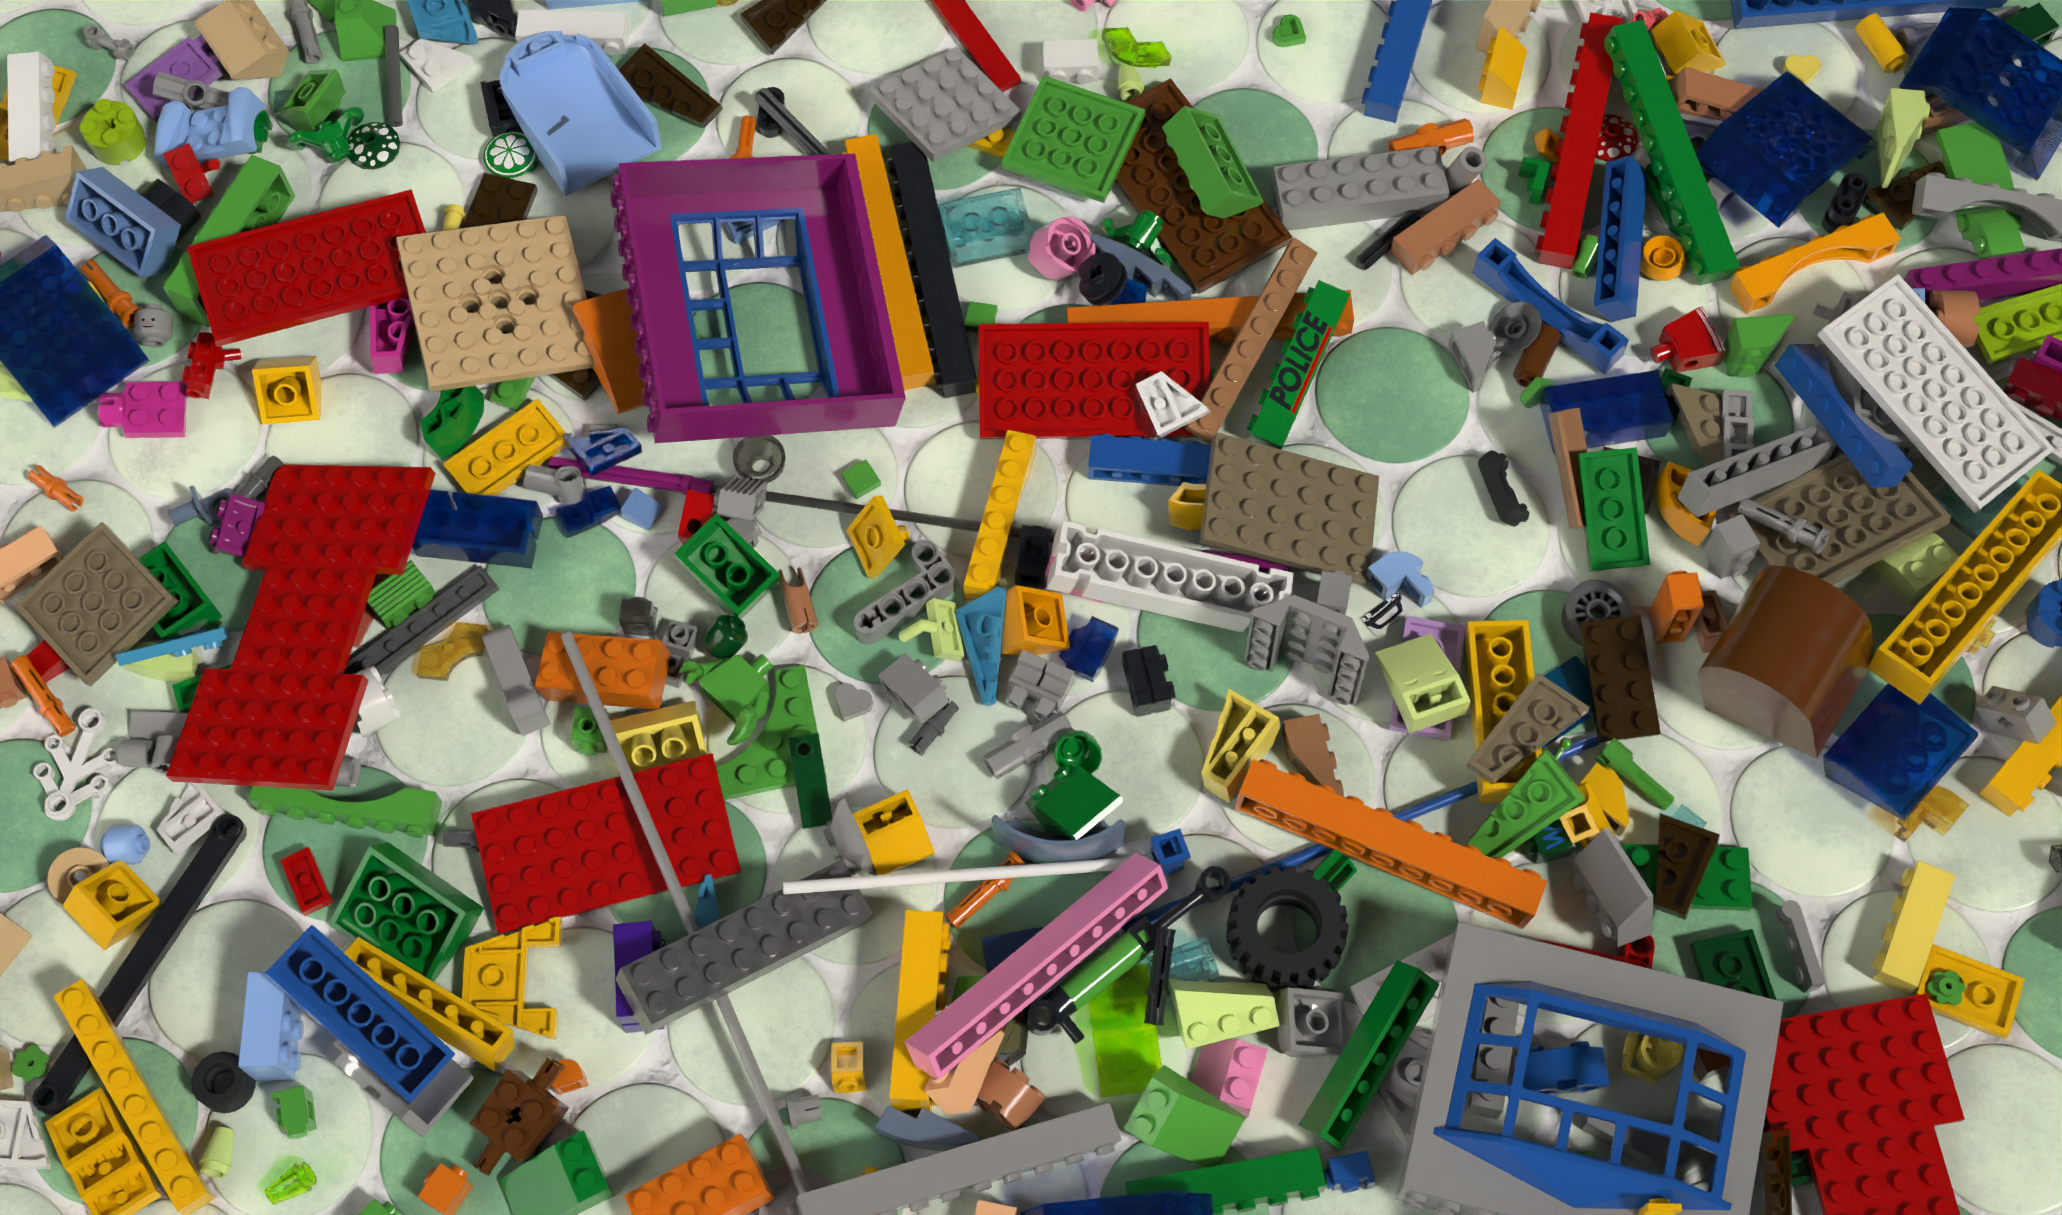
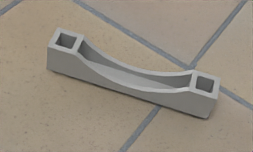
M1928 173L1916 181L1912 214L1940 219L1951 212L1964 208L1997 206L2026 219L2038 228L2048 240L2062 242V200L2055 199V196L2052 194L2040 193L2033 195L2028 194L2027 190L2022 188L2001 189L1998 184L1984 183L1980 185L1972 183V180L1968 178H1956L1953 180L1945 178V175L1941 173Z

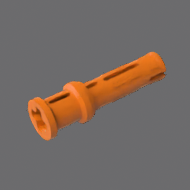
M88 260L87 263L92 267V270L84 263L81 266V273L92 282L108 301V309L112 313L118 314L122 325L129 329L134 328V315L142 308L132 302V296L128 292L121 291L95 260Z
M1010 850L1007 853L1008 857L998 866L1026 864L1015 852ZM1016 878L983 880L944 916L958 930L998 892L1007 891L1010 888L1009 884Z

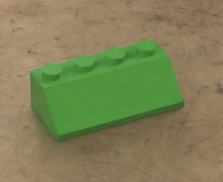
M1184 106L1162 126L1167 136V143L1178 157L1177 162L1185 171L1189 179V186L1196 192L1201 202L1200 207L1204 213L1209 216L1227 218L1260 206L1264 202L1219 115Z

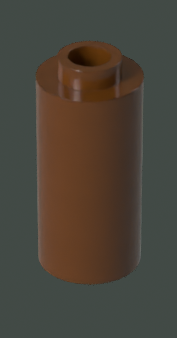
M1541 324V330L1537 338L1529 347L1523 350L1513 371V377L1520 386L1527 388L1536 377L1543 378L1561 339V334L1554 327Z

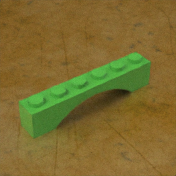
M252 786L248 799L257 809L258 813L267 816L282 813L295 820H304L305 817L316 818V821L328 825H333L335 821L343 822L348 827L363 829L364 826L375 827L379 832L388 834L393 833L394 830L403 831L406 835L415 838H423V835L434 836L442 806V800L435 791L407 787L377 800L341 802L324 798L308 789Z

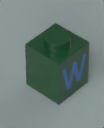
M1560 819L1555 820L1524 842L1528 855H1532L1535 864L1570 857L1576 847L1575 843L1572 844Z

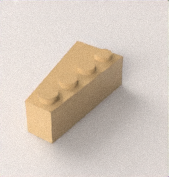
M72 145L63 147V152L56 154L51 150L42 152L40 158L29 160L26 157L16 159L14 165L10 166L0 163V212H19L24 209H48L55 206H68L77 171L87 170Z

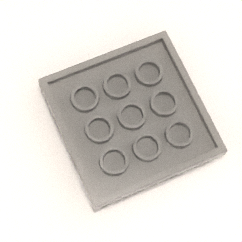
M957 47L868 89V97L932 162L1020 120L1022 111Z

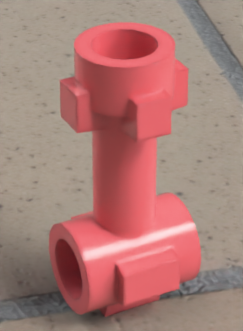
M1661 8L1647 12L1638 10L1632 16V22L1644 20L1646 28L1649 30L1650 28L1653 29L1669 15Z

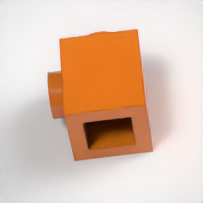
M440 1163L437 1169L433 1168L427 1174L423 1182L424 1187L417 1197L443 1215H454L473 1188V1185L466 1180L469 1175L467 1172L455 1164H452L449 1169Z

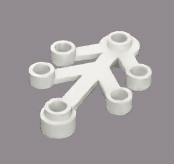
M95 708L84 710L78 718V724L83 729L71 761L65 752L66 742L61 737L51 735L45 741L46 750L53 755L64 777L60 790L54 781L55 770L48 763H39L33 770L35 778L42 783L48 795L44 805L45 813L54 821H64L70 818L75 812L76 805L95 794L104 796L111 791L112 784L103 775L95 776L90 784L74 791L77 782L106 766L115 768L120 765L118 750L113 747L105 749L100 756L85 763L96 734L101 733L106 726L105 716ZM99 720L94 727L90 728L93 721ZM54 742H60L57 748L51 749ZM116 754L113 761H108L110 755ZM44 769H48L47 775L40 777V773ZM100 782H105L102 789H97V785ZM66 803L62 810L57 811L60 804Z

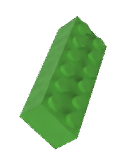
M251 154L247 162L240 167L239 174L233 183L226 188L224 196L217 207L212 209L210 217L203 228L196 233L195 240L191 245L277 224L295 198V194L281 166ZM187 250L182 254L180 262L173 273L166 278L163 289L180 316L210 327Z

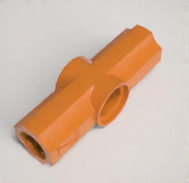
M1466 118L1440 126L1436 123H1427L1419 127L1413 134L1389 140L1388 149L1389 152L1439 146L1442 156L1448 149L1472 143L1474 141L1473 126L1470 120Z

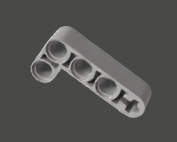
M918 541L912 548L913 567L917 575L866 606L855 615V633L861 643L865 645L877 643L927 611L925 604L932 598L944 600L954 593L956 588L954 569L932 541ZM923 555L932 556V558L928 561H922L919 559ZM939 577H946L949 579L945 583H938L935 581ZM921 592L924 594V596L919 599H914L910 597L913 593ZM890 608H897L900 610L898 613L893 615L886 613V611Z
M510 624L482 635V640L507 699V706L521 735L525 736L551 725Z

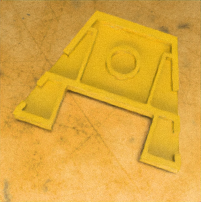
M553 917L548 922L524 927L521 931L505 936L503 934L465 947L462 1000L504 1025L549 1039H556L558 1014L556 1008L525 1009L528 949L561 947V917Z

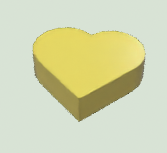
M1791 55L1787 57L1783 65L1784 73L1802 88L1819 73L1821 68L1820 60L1812 55L1804 57Z

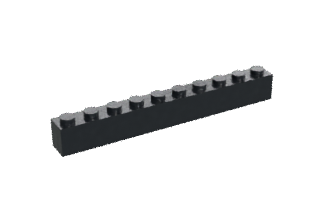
M913 142L891 146L892 157L887 158L889 173L896 176V180L892 181L895 197H900L901 203L897 204L900 221H906L907 227H902L905 244H911L912 250L907 251L910 268L916 267L917 274L912 275L915 291H921L922 298L918 299L921 316L926 315L927 322L923 323L926 340H932L933 347H928L932 364L937 363L938 371L934 372L936 388H942L944 399L976 393V372L927 156Z

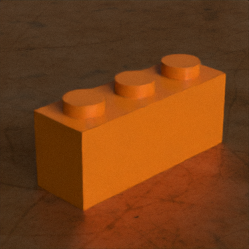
M1679 570L1666 575L1649 609L1655 644L1683 642L1688 636L1704 607L1697 572L1687 573L1686 571Z

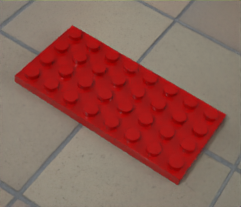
M412 189L187 246L216 347L408 297L396 237L423 234L426 231Z
M1209 322L979 324L980 439H1005L1007 430L1035 435L1036 439L1091 438V435L1098 436L1100 434H1110L1121 438L1130 436L1141 438L1160 437L1155 430L1136 384L1162 371L1200 401L1210 384ZM1185 426L1163 437L1197 436L1184 429Z
M713 753L632 773L682 888L703 883L705 875L711 874L712 879L715 880L742 873ZM620 776L471 813L497 934L499 935L533 924L534 926L548 922L553 917H561L562 919L669 891Z

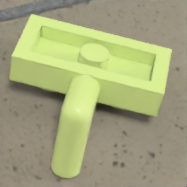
M932 598L925 603L928 620L920 619L899 632V638L902 642H907L922 632L931 633L934 657L958 661L965 657L961 633L954 612L956 611L954 602Z

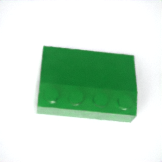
M387 842L368 847L328 925L352 942L357 937L362 938L434 982L469 937L484 907Z

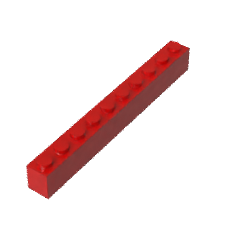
M1590 12L1588 23L1582 22L1579 39H1584L1583 46H1577L1574 62H1579L1578 69L1573 68L1569 84L1574 86V91L1568 92L1565 108L1570 109L1569 115H1563L1560 132L1565 133L1564 139H1558L1555 155L1560 156L1559 163H1553L1550 179L1555 180L1554 187H1548L1545 203L1550 204L1549 212L1543 211L1540 227L1545 228L1544 236L1538 235L1535 252L1540 253L1539 264L1572 269L1614 66L1610 55L1605 50L1604 39L1613 26L1622 24L1623 18Z

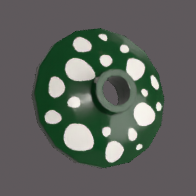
M371 122L363 124L355 129L347 139L351 147L349 149L351 154L348 158L355 166L362 169L375 170L385 167L399 153L401 143L398 133L391 126L384 123Z

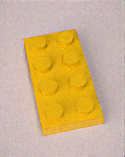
M537 398L444 462L443 465L478 509L523 478L530 464L540 466L572 444V440Z

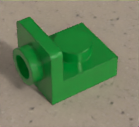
M1523 157L1519 171L1520 177L1528 178L1526 191L1531 192L1528 203L1536 205L1540 204L1550 167L1549 162L1542 161L1539 158Z

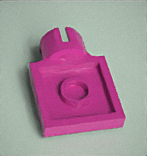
M126 382L125 391L100 395L98 403L102 404L98 406V417L101 421V426L121 427L124 429L125 438L185 437L187 405L185 391L187 385L183 382Z

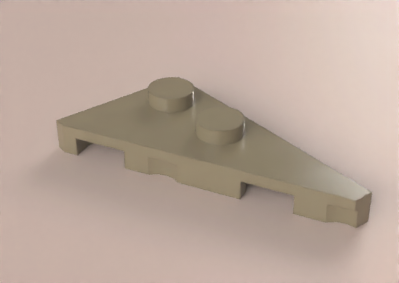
M1671 384L1666 388V393L1668 397L1674 396L1681 411L1677 414L1678 419L1685 427V434L1694 453L1701 454L1706 466L1723 460L1721 395Z

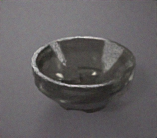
M771 435L745 437L737 444L733 452L735 470L744 479H755L756 482L760 479L761 482L766 481L769 483L778 478L785 467L786 455L784 447L778 439ZM763 459L770 463L769 468L764 472H757L753 469L754 463L758 460Z

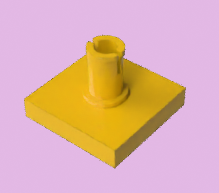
M873 496L846 529L868 578L878 577L909 540V531H901L906 530L907 527L905 525H896L883 496Z

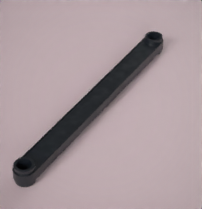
M224 815L217 821L216 826L99 997L116 1028L239 845L245 840L247 828L239 817ZM237 825L233 833L226 835L227 830L231 826ZM75 1034L40 1086L33 1093L32 1101L34 1106L44 1114L52 1115L61 1112L92 1066L90 1059ZM55 1093L53 1101L45 1106V1100L48 1095Z

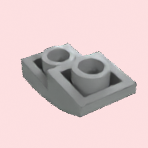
M671 620L662 640L672 654L666 685L680 688L686 673L680 674L679 671L683 663L692 658L700 632L699 627Z

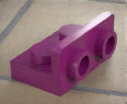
M232 493L225 501L220 500L216 512V517H220L218 528H212L208 544L213 545L211 553L217 555L221 552L243 559L254 527L263 514L266 503Z

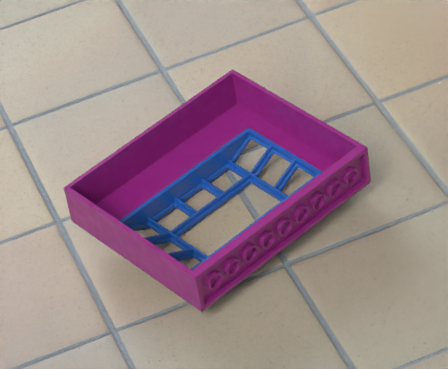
M855 153L619 163L618 173L613 175L614 191L610 192L611 207L617 210V215L614 216L615 232H620L621 239L618 240L619 256L625 259V264H622L623 280L629 283V288L626 289L627 305L633 308V313L630 314L631 330L637 332V338L634 339L635 355L641 357V364L638 365L639 380L645 381L646 387L642 391L644 407H649L650 415H647V429L649 433L653 432L655 443L896 426L906 396ZM764 220H794L797 256L765 257L762 222ZM751 221L754 231L755 258L724 259L721 223ZM710 223L712 227L714 260L683 262L679 225ZM798 267L819 372L744 376L725 270ZM715 271L720 299L690 300L685 272ZM721 309L724 315L727 338L697 339L692 311ZM728 348L731 354L734 377L704 379L699 350ZM819 382L822 384L827 398L795 400L789 384ZM778 385L785 401L753 403L747 387ZM736 388L742 404L710 406L706 390Z

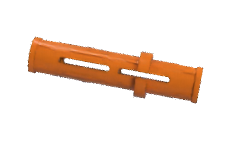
M22 655L14 659L9 666L40 708V715L43 718H47L59 737H65L72 733L76 725L63 709V702L53 695L30 662L28 656Z

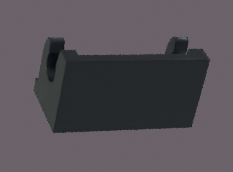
M500 79L480 82L489 127L493 137L510 131L523 132L504 98L502 89H498L501 87Z

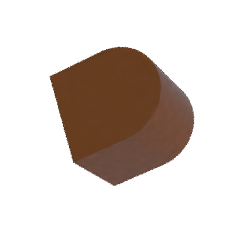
M1770 565L1761 568L1698 671L1697 678L1705 709L1817 759L1869 669L1867 668L1875 655L1871 622L1863 609L1848 595L1814 575L1786 566Z

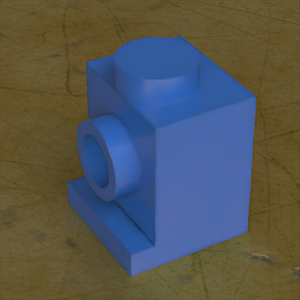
M1181 829L1151 837L1150 851L1154 862L1161 865L1164 876L1183 870L1184 861L1190 859L1191 856Z
M1367 1150L1330 1158L1326 1164L1327 1169L1323 1170L1326 1188H1332L1333 1191L1341 1189L1342 1193H1349L1361 1189L1360 1184H1364L1366 1190L1371 1189L1375 1184Z

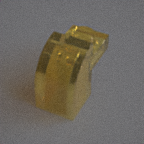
M1935 785L1921 787L1915 790L1902 804L1906 811L1897 820L1896 823L1901 827L1894 835L1905 842L1923 821L1943 836L1962 815L1969 804L1947 788Z

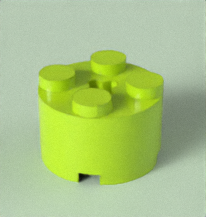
M100 99L85 114L80 124V131L97 159L105 164L120 165L119 162L127 159L130 162L136 159L146 146L144 129L134 111L125 103Z

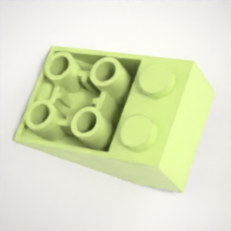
M1431 633L1374 653L1409 734L1466 714L1471 700L1459 674Z

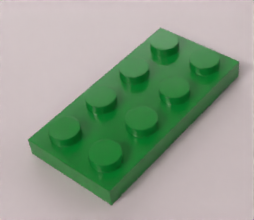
M1637 447L1576 454L1589 572L1651 565Z
M1623 844V850L1653 894V908H1655L1658 845ZM1716 847L1690 909L1750 911L1753 906L1748 848Z

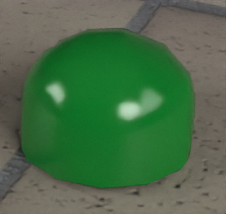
M1070 730L1062 734L1057 739L1053 749L1055 762L1060 768L1071 764L1081 766L1092 774L1099 769L1102 761L1099 743L1093 735L1083 730Z

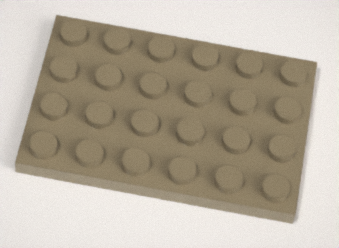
M1216 432L1212 437L1199 543L1321 575L1322 571L1339 570L1346 575L1352 576L1351 583L1365 586L1369 582V577L1366 574L1368 567L1371 566L1379 476Z
M1845 453L1754 500L1793 519L1804 518L1808 524L1819 529H1829V539L1819 554L1814 553L1812 548L1799 542L1795 544L1790 542L1787 535L1745 517L1761 543L1755 554L1765 566L1778 565L1798 569L1814 575L1831 585L1846 579L1950 524L1951 516L1910 471L1896 487L1872 488ZM1738 509L1728 514V520L1739 515Z

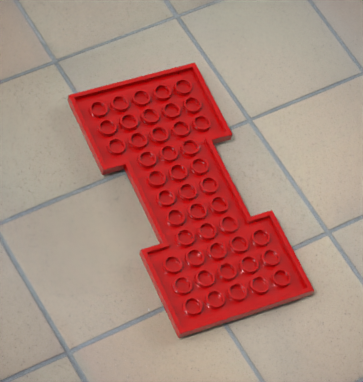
M282 465L274 473L263 502L266 503L263 514L254 527L242 561V565L247 570L265 571L231 669L204 668L166 774L168 779L172 782L333 791L369 681L364 675L344 674L376 574L403 575L436 474L431 467Z
M1927 993L1781 1019L1764 1122L1767 1130L1777 1127L1790 1128L1791 1153L1806 1150L1823 1215H1960L1935 1126L1961 1122L1965 1118Z

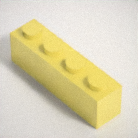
M1920 860L1911 869H1905L1900 881V885L1904 886L1901 896H1896L1890 911L1895 914L1893 921L1886 924L1881 936V940L1885 941L1883 950L1877 951L1871 968L1876 969L1872 980L1908 995L1918 987L1955 878L1954 874Z

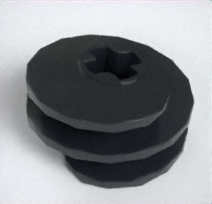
M1111 253L1094 254L1088 257L1078 269L1079 277L1081 278L1079 283L1080 293L1093 306H1102L1116 299L1123 291L1127 282L1125 266Z

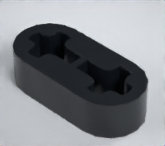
M776 87L766 88L786 107L784 93L781 89ZM759 105L757 120L761 135L767 138L779 136L783 128L775 120L772 127H767L769 117L771 116Z

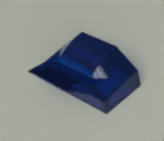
M1092 616L1087 625L1072 630L1069 636L1070 649L1061 651L1059 657L1065 662L1066 668L1093 682L1100 674L1119 634V628Z

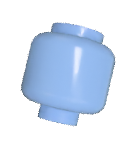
M134 824L114 825L106 831L100 840L101 853L112 864L119 860L127 865H135L144 859L150 849V839L141 826Z

